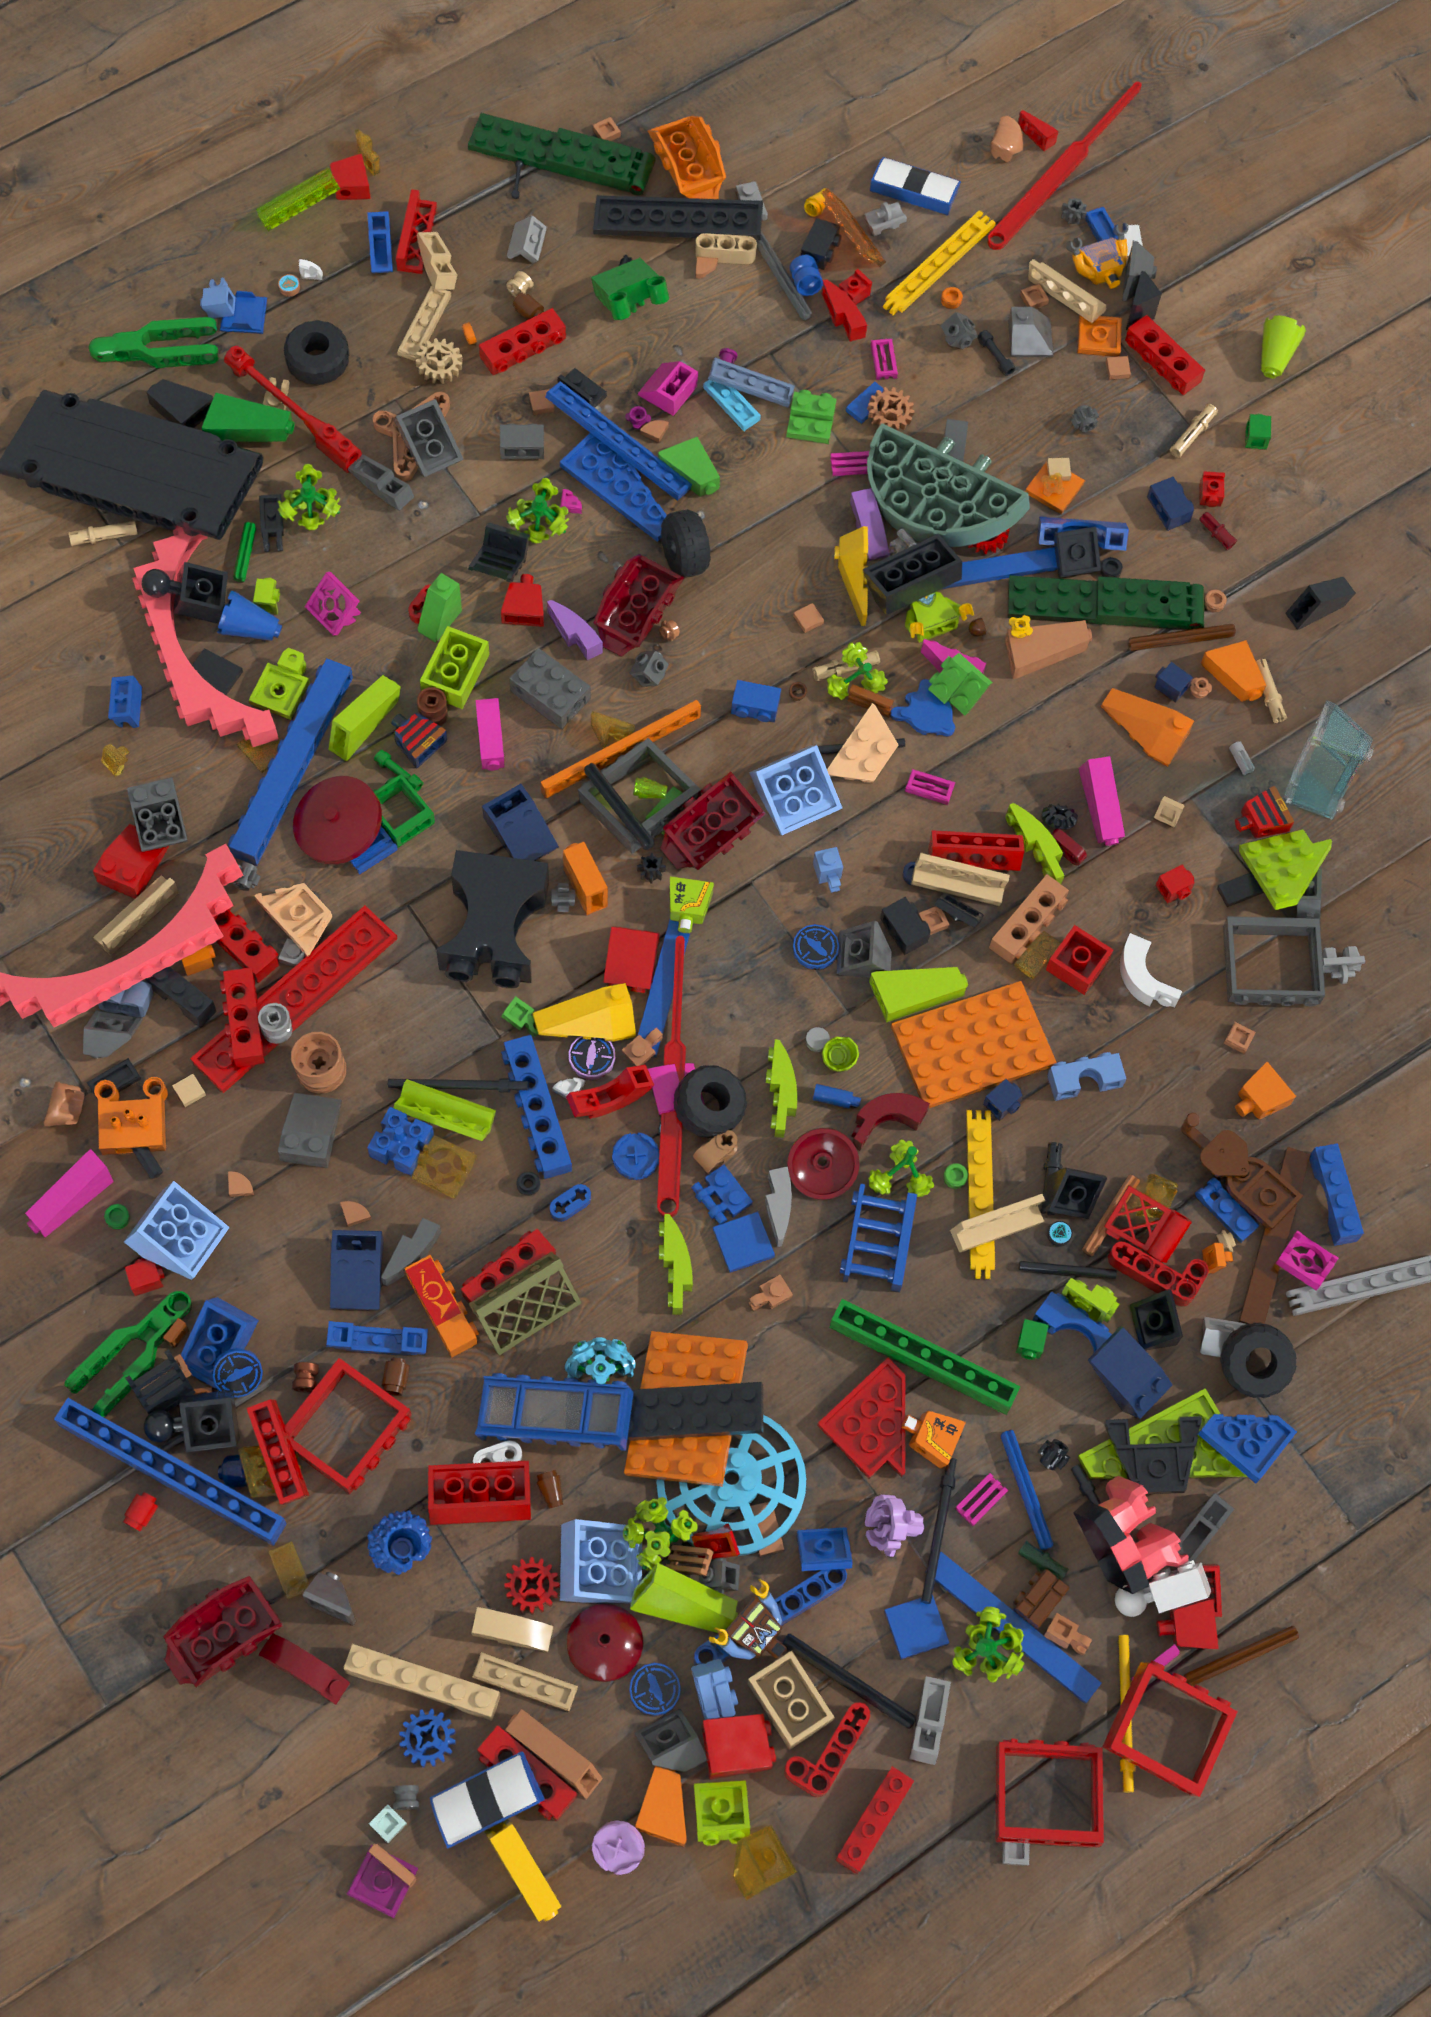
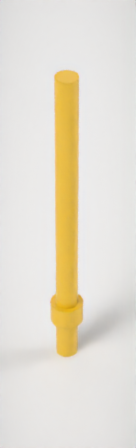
M1119 1635L1121 1704L1130 1687L1128 1635ZM1132 1721L1122 1740V1743L1131 1748ZM1122 1758L1120 1760V1771L1123 1772V1792L1133 1793V1772L1136 1771V1765Z

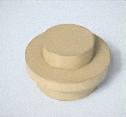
M1222 1230L1221 1234L1216 1235L1218 1243H1223L1224 1251L1233 1252L1232 1247L1236 1246L1231 1232L1227 1234L1225 1230Z

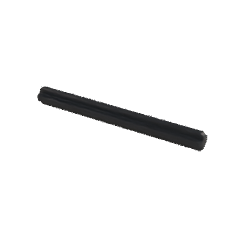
M787 1634L782 1644L788 1650L907 1729L913 1726L916 1721L915 1715L794 1635Z

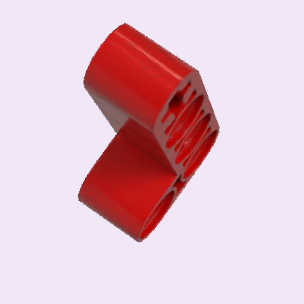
M1126 1242L1116 1243L1108 1255V1262L1113 1268L1150 1290L1160 1293L1171 1289L1175 1304L1178 1306H1187L1192 1302L1209 1272L1208 1266L1203 1260L1194 1259L1190 1261L1183 1273L1180 1274ZM1119 1253L1124 1254L1122 1259L1118 1257ZM1132 1258V1259H1134V1260H1133V1262H1132L1131 1265H1130V1264H1128V1263H1129L1130 1259ZM1143 1264L1146 1266L1147 1271H1139L1136 1265ZM1190 1269L1198 1270L1201 1277L1193 1276ZM1158 1277H1165L1168 1280V1284H1161ZM1179 1289H1186L1190 1296H1182Z
M861 1702L852 1704L817 1764L814 1765L802 1757L794 1756L785 1765L784 1775L786 1779L814 1797L824 1796L829 1791L870 1719L869 1708ZM859 1710L862 1712L861 1717L863 1719H859L853 1728L849 1725L854 1718L853 1713H857ZM839 1733H848L852 1738V1742L848 1745L841 1744L838 1740ZM827 1755H835L839 1760L838 1766L831 1768L826 1765L825 1757ZM794 1763L800 1764L803 1768V1774L801 1776H793L789 1771L790 1765ZM816 1777L822 1778L826 1784L825 1789H814L812 1780Z

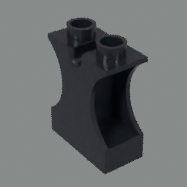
M456 850L451 873L453 894L463 903L468 915L461 931L451 941L437 947L439 970L445 971V976L449 979L468 982L473 979V975H478L480 965L488 962L491 964V981L499 987L517 988L520 982L531 983V960L518 947L516 936L523 922L531 914L545 907L549 886L548 863Z

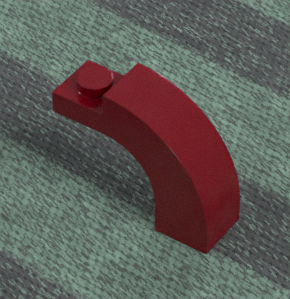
M889 1093L874 1098L857 1114L855 1123L858 1125L851 1135L854 1138V1146L857 1150L861 1151L873 1129L887 1121H897L917 1131L928 1112L930 1103L905 1093Z
M274 1633L271 1634L258 1654L275 1668L298 1679L335 1705L350 1684L348 1680L339 1675L333 1668L294 1643Z

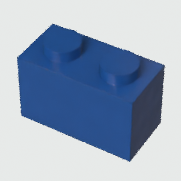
M737 680L731 714L741 718H755L761 722H775L781 688Z

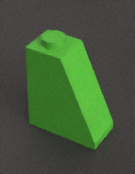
M698 437L658 452V458L692 484L690 490L699 497L705 494H713L719 489L720 476Z
M440 573L427 590L418 626V632L435 643L443 635L446 627L450 626L462 612L460 584L443 573Z

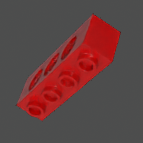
M551 308L479 344L480 358L492 375L504 372L509 367L522 363L527 358L540 354L553 345L560 344L566 339V326L554 309Z
M1145 315L1128 328L1125 338L1128 346L1139 353L1145 362L1149 363L1160 376L1164 377L1171 384L1173 389L1179 391L1184 396L1202 382L1205 369L1148 315Z
M932 830L928 855L983 869L1020 871L1024 856L1023 835Z
M229 908L225 912L213 917L216 924L220 920H227L224 925H218L224 937L218 939L216 943L242 968L252 967L255 981L259 984L279 966L278 953L272 946H266L258 932L255 930L250 931L246 927L247 923L239 914L235 916L230 911L231 908ZM237 935L243 936L240 940H233ZM251 951H259L255 956L248 955Z
M252 967L223 971L224 980H220L222 994H226L227 1002H223L224 1016H229V1023L225 1024L227 1038H231L232 1045L228 1046L229 1059L234 1060L236 1067L264 1064L265 1058L261 1027L258 1020L259 1010ZM237 993L245 994L240 999L233 998ZM239 1015H247V1018L242 1021L236 1020ZM244 1036L250 1037L245 1043L239 1042L240 1038Z
M535 1229L533 1232H526L521 1236L520 1242L517 1245L507 1247L500 1254L501 1257L498 1260L488 1262L481 1269L482 1272L478 1276H471L462 1284L461 1293L463 1298L468 1303L472 1302L489 1291L482 1288L484 1283L492 1282L495 1285L494 1287H496L548 1253L553 1252L556 1255L555 1248L538 1229ZM523 1252H530L533 1255L528 1260L520 1258ZM504 1267H511L514 1271L510 1275H504L501 1273V1270Z
M269 1399L246 1408L280 1505L309 1496L276 1400Z
M498 1725L477 1749L481 1755L478 1759L487 1768L500 1763L498 1758L503 1752H510L514 1756L523 1751L539 1787L549 1786L553 1790L550 1798L537 1804L540 1806L538 1812L547 1820L554 1818L558 1821L577 1797V1793Z
M893 1766L890 1768L835 1860L855 1874L860 1872L912 1786L913 1779Z

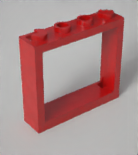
M338 1358L285 1427L295 1455L350 1495L353 1490L356 1491L359 1486L363 1485L365 1481L363 1477L369 1470L373 1471L381 1460L379 1457L383 1451L391 1449L396 1441L394 1437L397 1433L407 1428L408 1423L411 1421V1411L345 1361ZM345 1374L398 1412L347 1479L294 1440Z
M1153 1660L1150 1663L1140 1662L1102 1747L1190 1796L1200 1797L1238 1711L1230 1707L1231 1703L1221 1697L1214 1699L1209 1696L1207 1689L1199 1685L1193 1687L1187 1684V1679L1182 1675L1174 1672L1171 1675L1165 1672V1666ZM1151 1676L1162 1680L1222 1713L1192 1781L1122 1743Z
M1014 1738L999 1742L996 1746V1842L1100 1848L1104 1843L1103 1747H1095V1745L1089 1743H1080V1746H1070V1743L1066 1741H1056L1054 1745L1044 1744L1042 1740H1029L1028 1743H1018V1739ZM1005 1756L1091 1760L1092 1832L1005 1827Z

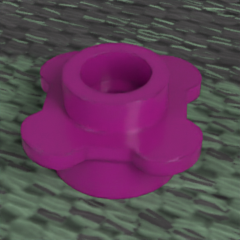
M636 406L630 410V413L625 415V419L633 424L634 429H641L643 424L651 421V416L647 414L643 407Z

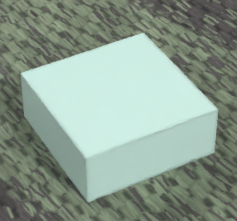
M388 1804L369 1823L387 1843L407 1824Z

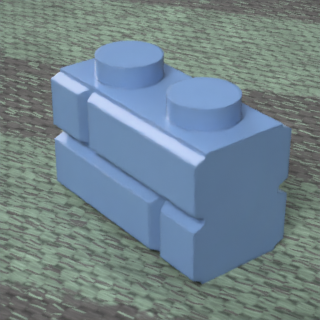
M721 1659L693 1666L691 1670L704 1719L735 1716L734 1706L738 1705L735 1690H730L728 1683L733 1681L729 1666L724 1667Z

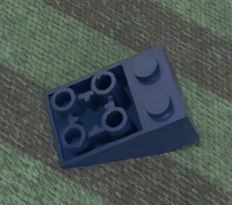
M522 784L515 786L482 806L484 820L511 858L537 861L559 848L536 804Z
M332 1230L330 1309L380 1310L384 1244L382 1231Z

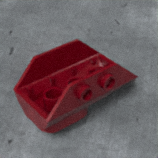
M641 554L630 558L623 567L620 566L617 569L612 584H608L603 591V599L593 622L598 628L603 648L620 657L630 650L640 647L653 625L658 624L662 619L663 610L666 606L669 607L675 597L674 594L684 580V577Z
M731 771L714 786L711 783L707 784L700 790L702 795L697 800L694 797L683 804L685 810L663 827L664 839L660 850L676 869L690 867L699 870L720 852L725 855L734 847L732 842L737 838L741 841L751 833L749 828L766 814Z
M250 1576L224 1586L221 1589L215 1588L205 1596L206 1600L200 1604L194 1603L186 1608L184 1615L163 1636L167 1642V1653L164 1661L180 1685L190 1683L194 1684L197 1688L219 1671L225 1672L236 1664L235 1660L237 1658L253 1653L258 1648L256 1646L258 1643L283 1626L276 1612Z

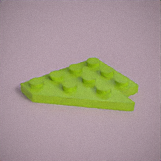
M1302 829L1239 845V853L1274 909L1278 910L1298 904L1329 853L1332 840L1328 839L1312 843Z

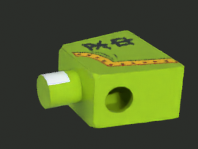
M670 876V919L672 921H679V932L691 933L693 924H703L713 895L714 882Z

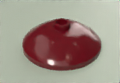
M831 1128L812 1129L802 1134L793 1143L787 1159L789 1176L795 1187L803 1194L815 1199H832L845 1193L855 1182L859 1172V1155L853 1142L842 1132ZM820 1157L826 1158V1162L824 1164L818 1163V1159Z
M612 1604L594 1605L582 1611L572 1622L567 1635V1651L573 1666L585 1677L599 1682L615 1681L629 1674L639 1662L643 1650V1635L637 1620L627 1610ZM604 1635L610 1638L607 1644H603L600 1641V1638Z

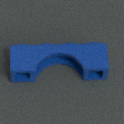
M1039 516L1037 540L1039 544L1054 545L1053 533L1096 527L1099 547L1126 551L1129 528L1126 523Z
M1338 1143L1315 1147L1311 1152L1309 1161L1314 1178L1321 1183L1326 1195L1328 1227L1333 1244L1337 1246L1357 1242L1364 1232Z
M1051 1292L1032 1319V1321L1049 1325L1047 1332L1051 1335L1065 1329L1082 1333L1090 1341L1093 1354L1112 1335L1104 1324L1091 1320L1083 1309H1076L1069 1304L1066 1297L1059 1293Z

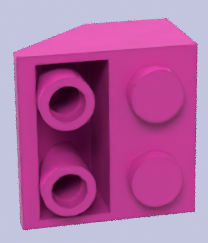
M681 361L662 363L638 392V396L674 416L696 389L698 371Z

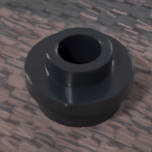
M533 1172L522 1173L516 1181L518 1191L526 1196L536 1194L541 1185L539 1177ZM530 1181L533 1183V1186L527 1188L524 1186V1183Z

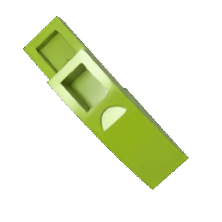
M1014 803L1009 804L1007 814L1005 815L1006 821L1010 827H1013L1015 835H1023L1024 851L1033 850L1035 860L1040 862L1043 867L1044 877L1048 874L1062 884L1064 873L1059 863L1063 852L1058 843L1044 825L1032 814Z
M775 1039L774 1047H769L768 1061H772V1069H767L766 1083H770L769 1092H774L773 1106L777 1107V1115L772 1114L771 1129H775L774 1137L784 1138L786 1116H796L797 1085L787 1051L781 1041Z
M664 1214V1222H659V1236H664V1245H659V1260H663V1268H673L668 1269V1283H673V1292H668V1307H672V1315H682L683 1291H692L693 1288L691 1260L687 1245L677 1224L670 1214Z

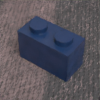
M1174 476L1150 486L1147 498L1167 531L1191 521L1194 506L1186 498L1182 485L1177 483Z

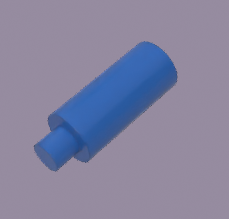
M816 1084L813 1101L850 1109V1105L859 1107L861 1098L853 1096V1092Z

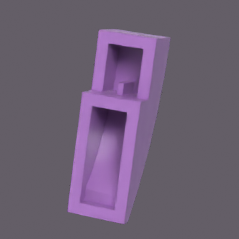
M872 488L852 492L850 504L856 518V527L859 529L863 526H868V561L889 557L885 530Z
M553 600L547 601V613L568 647L577 643L586 660L603 653V642L586 621L565 606Z

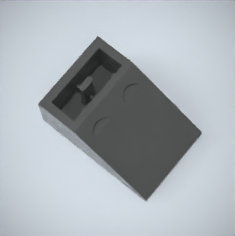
M172 777L127 788L142 852L188 841Z

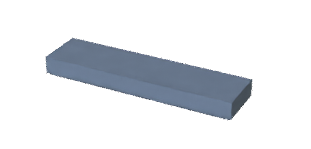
M718 358L713 359L708 380L785 407H789L795 388L792 384Z

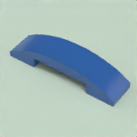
M329 1321L326 1346L369 1354L422 1355L426 1354L428 1329L403 1327V1330L363 1327L354 1326V1323Z

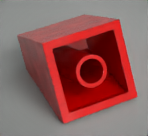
M612 926L603 983H609L608 986L626 983V986L632 987L631 991L645 993L646 989H651L660 933Z
M764 1714L703 1720L701 1729L710 1780L772 1769V1762H776L774 1746L769 1747L767 1736L772 1735L769 1720H764Z

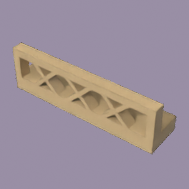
M1034 259L1029 262V281L1035 285L1040 283L1045 292L1091 323L1106 311V304L1045 263H1039Z
M920 853L914 865L911 884L1000 906L1004 888L1009 881L1010 875Z
M161 875L93 937L94 941L109 955H112L179 894L175 881L171 878L166 880Z
M1043 1194L960 1222L950 1230L959 1252L1043 1223L1044 1220L1038 1208V1205L1045 1201Z

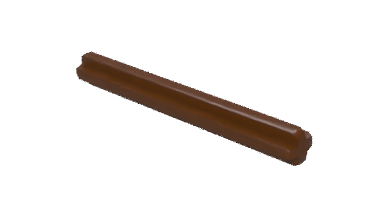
M1234 624L1131 637L1128 640L1129 650L1134 651L1235 636L1236 629Z
M1290 1626L1183 1675V1677L1187 1679V1684L1195 1686L1297 1640L1299 1633L1295 1626Z

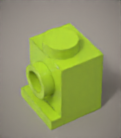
M257 578L253 603L270 614L278 615L277 602H279L280 590L276 589V580L272 578Z

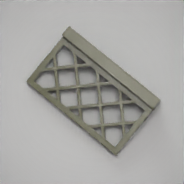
M553 1252L548 1253L469 1303L470 1308L477 1316L498 1355L503 1354L582 1304L563 1269L564 1266L560 1258ZM559 1272L561 1276L559 1285H548L550 1276ZM534 1286L541 1287L538 1299L527 1298L530 1288ZM546 1288L556 1290L553 1303L543 1301ZM562 1292L570 1293L573 1298L572 1301L566 1305L558 1304ZM513 1299L520 1300L517 1313L506 1311L508 1303ZM525 1302L536 1304L532 1316L522 1314ZM541 1305L551 1307L550 1314L545 1318L538 1317ZM492 1312L499 1313L496 1326L487 1324L484 1317ZM504 1315L515 1317L512 1329L501 1327ZM520 1318L531 1320L529 1328L525 1331L517 1330ZM499 1332L510 1333L508 1341L499 1346L497 1342Z

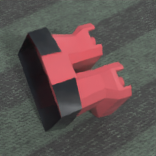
M1117 1476L1106 1484L1105 1489L1109 1500L1099 1505L1086 1501L1073 1512L1107 1581L1131 1594H1135L1148 1587V1579L1165 1566L1180 1567L1189 1559L1187 1554H1178V1551L1181 1550L1178 1544L1180 1539L1174 1532L1152 1523L1145 1525L1139 1530L1136 1535L1139 1542L1134 1543L1129 1533L1138 1524L1156 1513L1154 1506L1149 1508L1145 1505L1148 1502L1145 1494L1148 1492L1141 1484Z

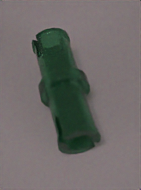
M1028 1541L1023 1544L1018 1555L1036 1565L1037 1570L1044 1571L1047 1569L1061 1581L1069 1571L1068 1568L1052 1559L1050 1553H1043Z

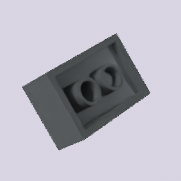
M436 399L395 417L394 422L423 477L464 460Z
M294 1093L278 1148L280 1161L328 1168L342 1100Z

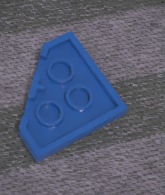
M1214 1414L1199 1431L1198 1435L1254 1483H1257L1297 1431L1278 1415H1269L1268 1417L1236 1415L1235 1417H1227L1223 1414Z

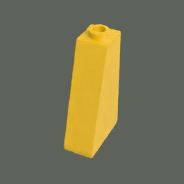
M509 1819L485 1830L486 1836L539 1922L542 1919L548 1921L558 1914L557 1909L562 1906Z

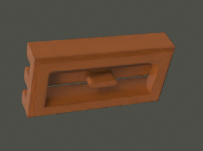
M853 684L849 690L848 702L869 709L873 703L881 715L889 718L893 707V700Z

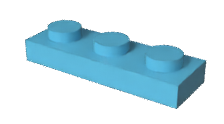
M711 380L703 384L705 391L743 431L760 421L761 415L736 389Z

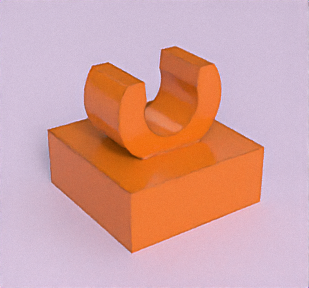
M1213 1243L1202 1250L1203 1261L1209 1269L1208 1273H1215L1226 1267V1262H1233L1232 1252L1224 1251L1223 1243Z

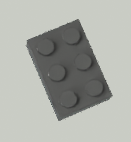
M540 648L509 678L510 691L560 729H563L567 722L569 723L584 707V704H587L591 699V686Z

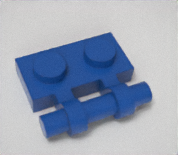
M722 1165L705 1177V1182L708 1185L707 1188H703L699 1182L691 1187L696 1193V1199L699 1202H703L709 1210L708 1214L710 1217L716 1219L719 1225L728 1220L723 1214L727 1210L732 1217H735L753 1203L725 1165ZM715 1194L721 1201V1204L716 1205L710 1196Z

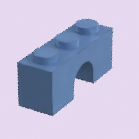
M1110 1052L1102 1053L1097 1058L1089 1059L1088 1057H1082L1072 1063H1055L1050 1067L1047 1075L1055 1101L1077 1097L1081 1089L1079 1079L1082 1077L1093 1078L1097 1082L1100 1092L1121 1088L1126 1081L1119 1053L1111 1054Z

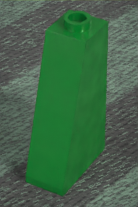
M215 393L202 425V431L214 434L222 441L286 442L288 435L294 431L295 422L292 421L290 411Z

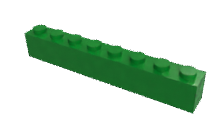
M844 1299L841 1300L831 1320L829 1328L1005 1415L1008 1414L1021 1387Z

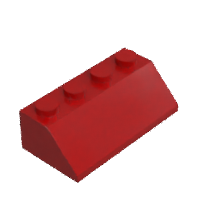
M529 1461L428 1465V1511L430 1525L531 1520Z

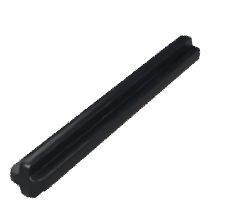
M594 763L585 766L584 770L587 777L644 850L652 848L654 846L653 838Z

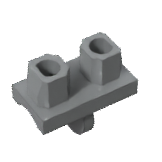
M887 202L882 203L879 209L864 214V219L873 236L881 234V231L887 228H898L901 223L907 221V217L902 212L898 202L890 205Z
M1356 946L1344 948V957H1337L1336 949L1333 947L1324 948L1322 951L1323 973H1331V978H1338L1340 984H1347L1348 977H1355V971H1360L1361 965L1365 964V957L1359 955Z

